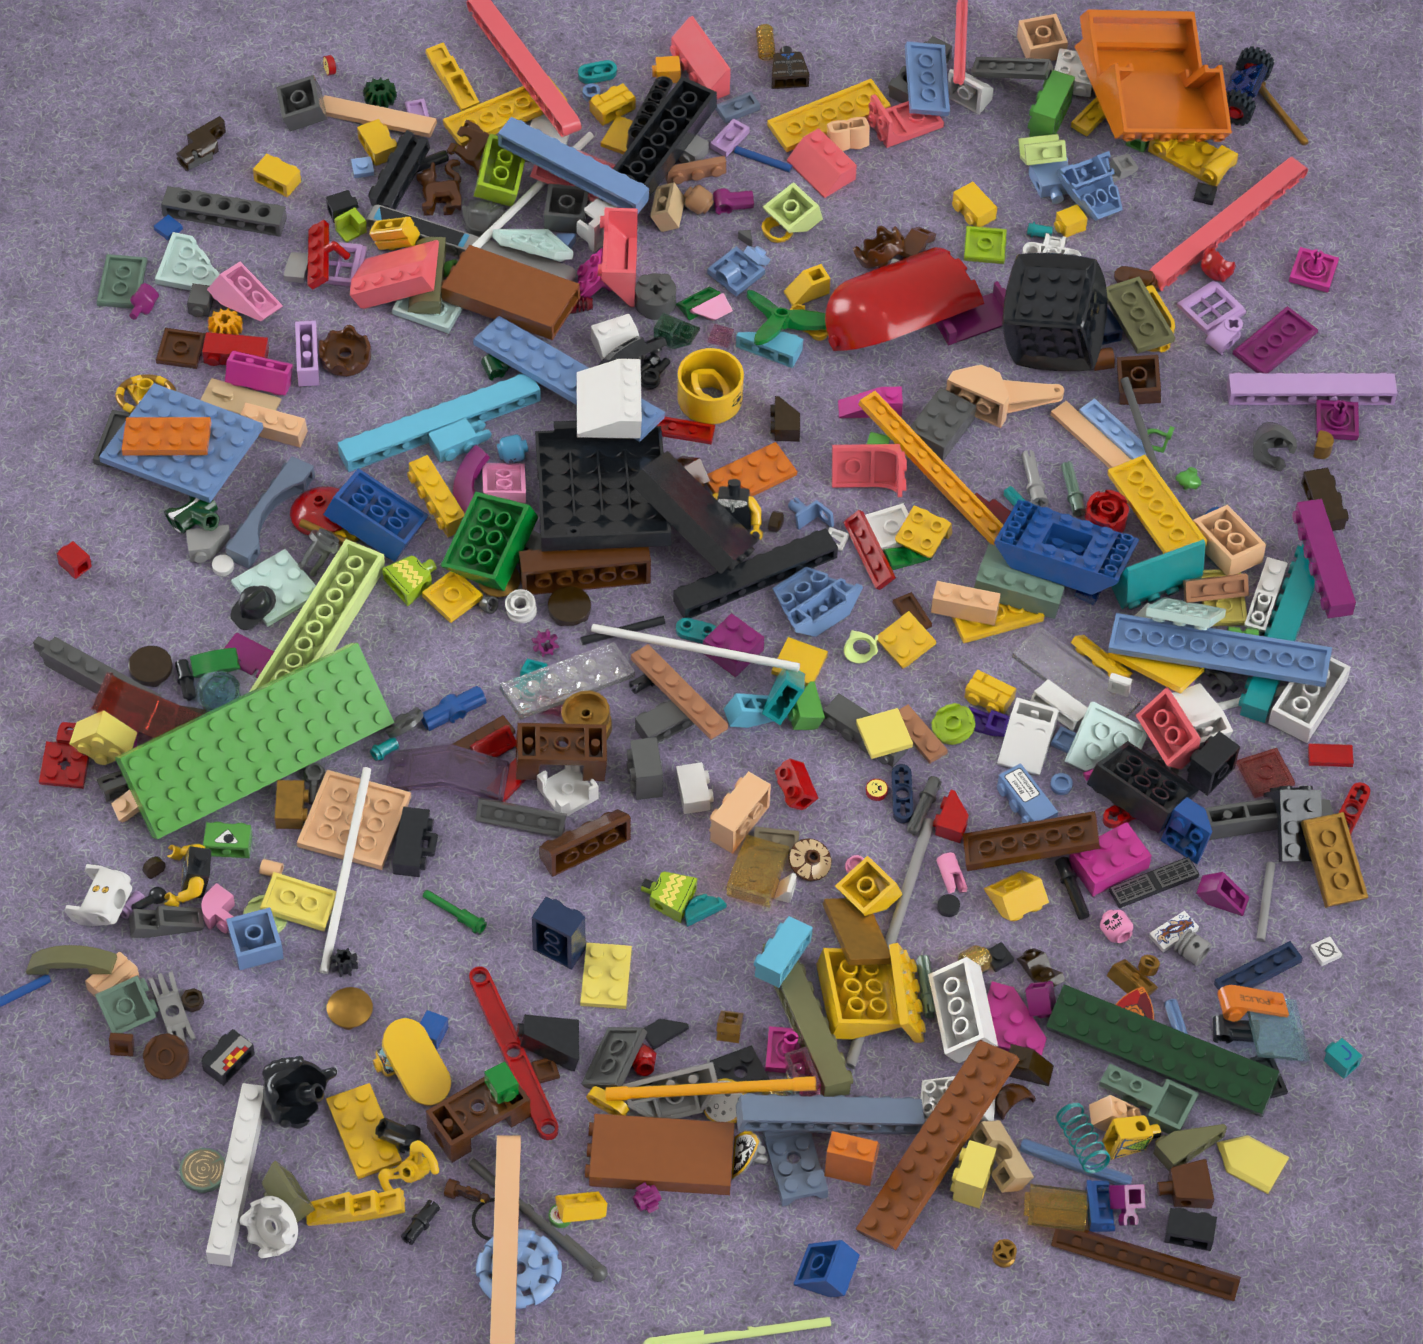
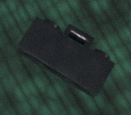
M403 806L392 862L393 874L420 877L421 870L426 869L427 857L423 856H435L438 834L430 833L433 831L434 819L430 818L429 809ZM424 840L428 841L427 848L423 847Z

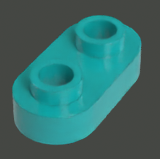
M610 60L584 64L578 69V79L584 84L612 80L617 75V65Z
M682 618L676 624V633L682 639L703 644V640L716 626L692 618Z

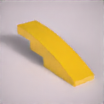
M444 42L427 48L425 53L431 65L460 110L478 105L480 102L463 69H460L455 58L450 56Z
M401 1188L381 1193L371 1190L355 1195L345 1192L311 1201L315 1210L306 1216L308 1226L366 1221L405 1213L404 1191Z

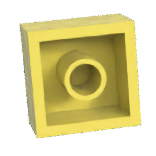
M103 710L76 723L70 745L75 747L80 753L92 758L97 764L107 765L116 761V756L133 748L137 732Z
M969 1140L967 1148L962 1147L958 1168L955 1167L950 1191L954 1192V1201L980 1208L991 1176L990 1173L993 1170L996 1148Z

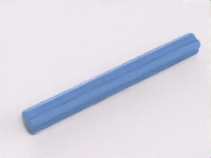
M1023 1139L1021 1142L1020 1151L1103 1181H1109L1114 1185H1125L1132 1182L1131 1175L1108 1167L1096 1173H1086L1082 1169V1165L1078 1160L1079 1157L1028 1139ZM1087 1161V1162L1085 1163V1165H1088V1166H1092V1165H1096V1164H1097V1163H1094V1162H1091V1161ZM1101 1165L1096 1166V1167H1085V1168H1086V1169H1089V1170H1092V1169H1096V1168L1100 1167Z

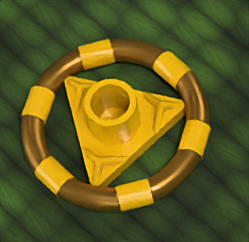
M142 374L123 381L116 390L115 398L118 405L124 411L132 413L136 407L124 400L123 397L126 389L138 405L153 383L176 391V388L164 377Z

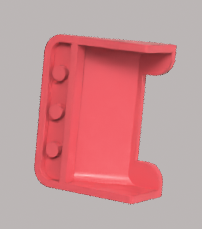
M605 207L604 216H600V228H604L603 262L598 264V276L602 277V281L627 305L635 307L638 209Z

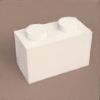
M703 763L676 766V780L684 814L710 810V802H714L712 789H708L707 784L710 783L708 770L704 771Z

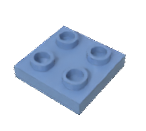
M736 246L707 268V274L737 297L765 275V269Z

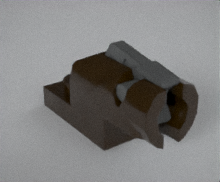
M221 116L187 134L188 145L176 153L178 156L177 161L185 171L213 160V155L219 152L216 139L221 138L226 133L225 121Z

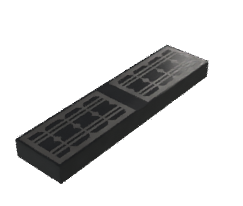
M1186 857L1109 887V892L1120 909L1199 878V872L1191 859Z

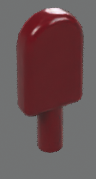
M975 493L974 495L1004 525L1011 511L996 499L988 502L981 495Z

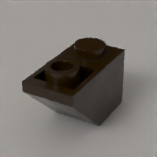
M775 396V404L770 405V417H774V421L770 423V434H774V441L800 442V413L780 396Z

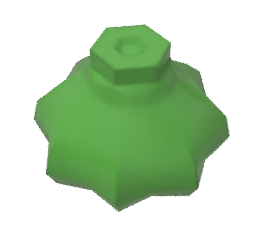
M1189 467L1175 477L1176 481L1184 486L1183 489L1185 490L1188 488L1196 490L1201 486V480L1197 476L1198 470L1196 468Z

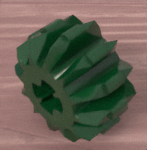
M381 77L379 80L372 78V81L366 82L364 87V101L366 104L383 106L384 108H388V105L393 106L394 100L397 98L394 83H390L389 78L383 80Z

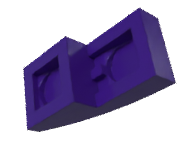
M968 707L975 717L974 731L990 736L1005 737L1010 716L992 709L989 714L976 708Z

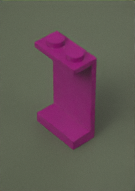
M998 281L994 282L993 293L982 296L985 304L935 323L948 346L1002 327L1006 289L1002 288Z

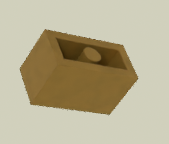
M277 780L276 829L303 828V822L306 821L308 816V808H304V805L309 803V789H305L304 780Z

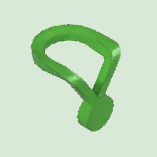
M1170 426L1168 433L1154 428L1147 430L1148 435L1156 433L1166 437L1163 447L1152 445L1154 451L1164 453L1175 427Z

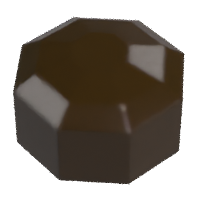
M776 510L772 512L768 523L770 531L778 532L781 530L784 523L783 512Z
M195 988L185 990L181 996L184 1009L191 1013L199 1011L204 1005L202 992Z

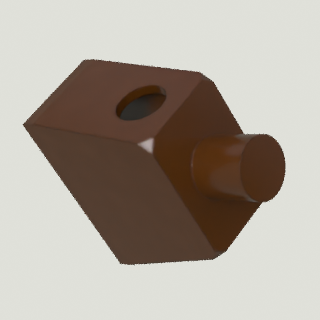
M1207 1159L1172 1167L1168 1175L1169 1181L1157 1182L1158 1196L1172 1195L1174 1207L1211 1209L1213 1206L1214 1194Z

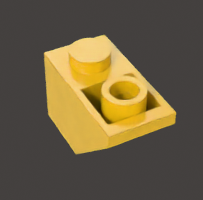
M822 264L803 270L784 290V294L792 306L797 303L799 305L830 294L831 278Z

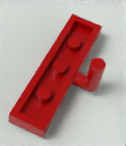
M325 220L312 225L308 229L307 285L312 290L329 281L330 252L334 250L344 260L350 258V253L336 241L329 243V223Z

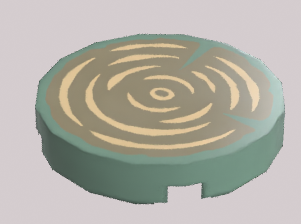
M199 1148L186 1154L180 1164L179 1171L183 1184L186 1188L198 1193L214 1191L221 1185L225 1159L219 1152L210 1148Z

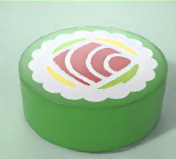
M557 1205L551 1207L549 1210L550 1223L556 1228L567 1227L571 1222H562Z

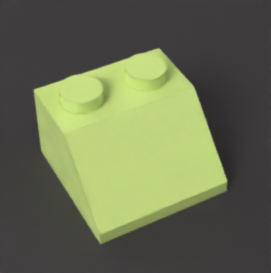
M794 182L763 206V209L789 233L808 232L823 220L819 205Z

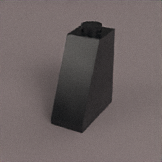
M524 1014L522 1023H518L517 1037H520V1046L570 1071H575L579 1061V1020Z

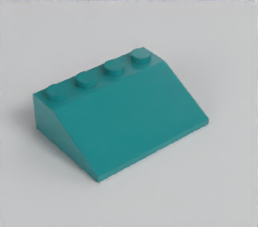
M1204 539L1127 567L1123 571L1118 583L1111 586L1122 609L1129 607V610L1141 606L1143 601L1148 600L1151 603L1160 599L1162 594L1167 593L1170 596L1179 592V588L1183 587V580L1201 578L1204 570Z

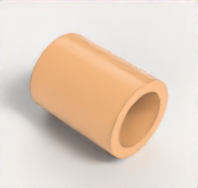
M263 859L259 873L272 877L273 872L282 874L284 864Z

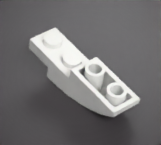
M1267 557L1244 627L1259 629V631L1265 633L1280 591L1287 562Z

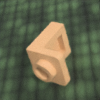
M130 790L111 803L118 820L122 823L140 812Z

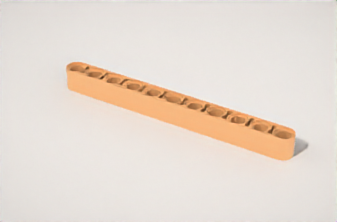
M497 1135L490 1344H515L521 1135Z

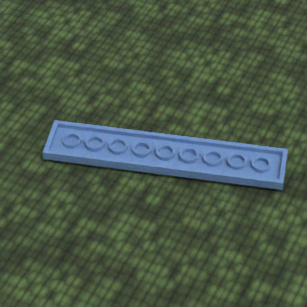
M500 316L473 339V345L577 405V372L588 369L587 366ZM642 398L641 438H634L639 442L665 418L664 411Z
M1116 613L1108 653L1325 687L1332 647L1214 628L1198 630L1194 628V625L1177 626L1170 621L1157 622L1151 618Z

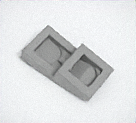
M1130 154L1114 157L1109 164L1110 169L1113 168L1115 173L1112 175L1113 182L1130 176L1138 171L1139 168Z
M291 252L283 275L284 281L305 282L308 271V253Z

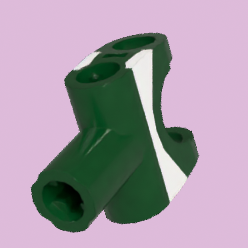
M190 495V501L184 506L172 507L164 511L165 517L172 527L183 534L186 530H190L196 525L205 530L213 531L218 527L220 521L219 516L215 513L218 507L214 500L208 503Z

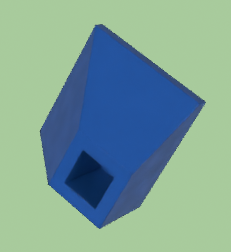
M1186 797L1173 809L1160 841L1181 855L1189 857L1195 864H1198L1213 832L1206 810Z

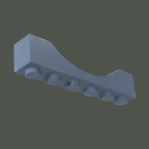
M293 456L287 463L285 462L282 465L279 475L272 479L269 489L266 493H262L256 507L249 511L246 521L239 525L236 535L233 539L228 540L225 550L227 556H230L233 562L248 569L251 568L261 554L259 545L260 532L268 515L283 501L306 491L315 478L313 465Z

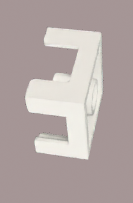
M565 765L564 770L548 779L547 771L537 775V788L555 812L565 813L569 816L599 799V786L594 779H591L590 783L583 781L580 766Z

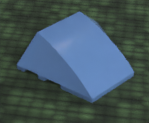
M1110 151L1075 165L1071 164L1060 168L1056 173L1074 202L1095 221L1123 210L1118 187L1114 185L1112 175L1115 174L1114 169H1110L1109 165Z
M804 567L772 589L795 632L816 637L850 615L863 586L857 583L854 586L846 583L845 579L840 578L836 580L828 577L827 573Z

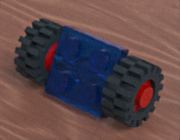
M1250 46L1249 49L1246 47L1240 53L1236 63V70L1238 71L1231 75L1226 88L1231 124L1235 123L1237 126L1239 123L1241 126L1247 125L1253 116L1256 105L1252 99L1257 96L1263 80L1266 81L1269 78L1274 66L1273 57L1270 58L1271 54H1266L1265 49L1260 51V47L1254 49L1253 46Z

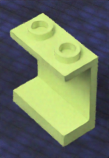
M1058 134L1018 138L1020 159L1026 165L1067 161L1065 140H1059Z

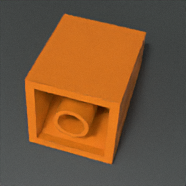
M832 1131L826 1154L824 1176L870 1186L880 1143Z

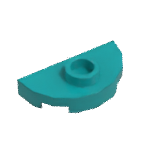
M707 894L694 897L689 901L685 909L687 927L727 908V904L720 897L707 896Z

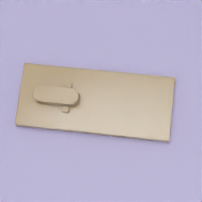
M211 378L201 401L241 415L245 403L276 411L281 398Z

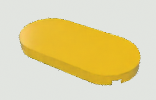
M402 1018L392 1022L383 1034L382 1048L409 1098L417 1104L433 1106L440 1103L447 1097L450 1091L451 1077L426 1030L420 1023L409 1018Z

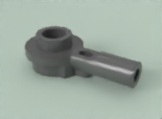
M318 763L306 766L303 772L305 781L310 784V805L313 804L318 792L319 783L322 782L325 776V769Z

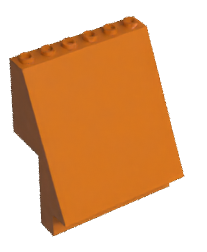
M1088 9L1080 16L1083 39L1075 45V49L1115 139H1123L1126 142L1135 139H1141L1143 142L1153 139H1159L1160 142L1170 141L1171 139H1177L1178 142L1195 140L1196 142L1206 140L1222 142L1232 133L1222 65H1218L1215 68H1208V65L1202 66L1195 11Z

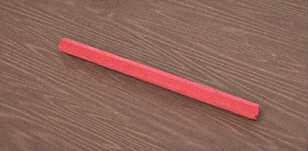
M958 0L956 6L953 82L963 85L965 80L968 0Z

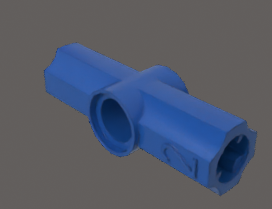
M475 686L457 696L456 694L445 696L439 705L423 712L422 724L426 730L431 731L449 721L455 723V720L465 718L468 712L487 703L484 692L480 687Z

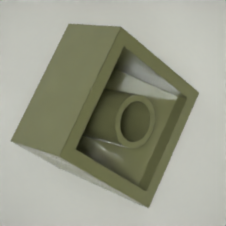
M275 1160L261 1183L266 1190L263 1194L264 1196H274L283 1200L293 1211L298 1223L313 1212L315 1208L293 1173Z

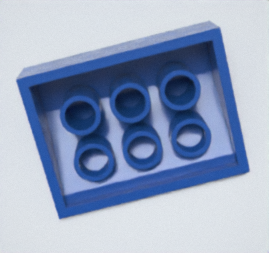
M359 468L335 494L323 514L333 523L338 524L350 534L358 537L368 546L373 547L394 562L400 557L429 516Z

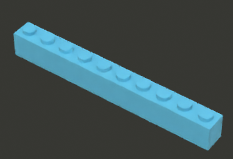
M518 374L508 380L499 381L489 387L480 388L473 393L462 395L454 400L443 402L438 406L424 409L411 416H405L392 423H387L373 430L364 431L357 436L346 438L338 442V453L347 471L351 472L429 443L428 433L464 418H467L470 424L478 420L485 422L541 401V391L535 380L524 374Z

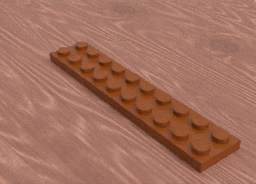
M982 1040L978 1041L856 1227L858 1233L896 1251L1019 1062L1017 1055Z

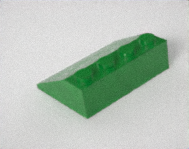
M475 491L440 566L483 586L505 591L519 561V551L524 550L539 516L528 504Z

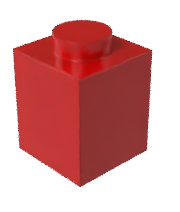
M74 541L63 546L56 553L58 564L75 579L92 567L90 555Z

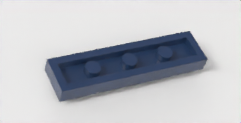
M1289 941L1215 979L1214 985L1218 990L1227 985L1253 988L1302 963L1303 957L1292 942Z

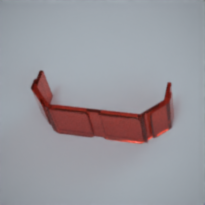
M106 672L90 709L96 713L104 710L133 730L153 738L202 715L126 683L113 676L111 672Z

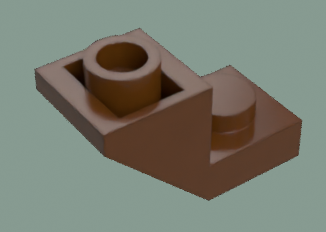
M919 226L912 228L905 238L904 250L899 255L903 256L902 259L925 251L927 243L935 241L936 233Z

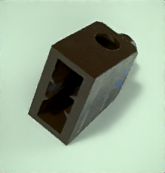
M783 46L780 49V53H775L773 56L771 89L809 87L810 74L802 53L792 52L790 46Z

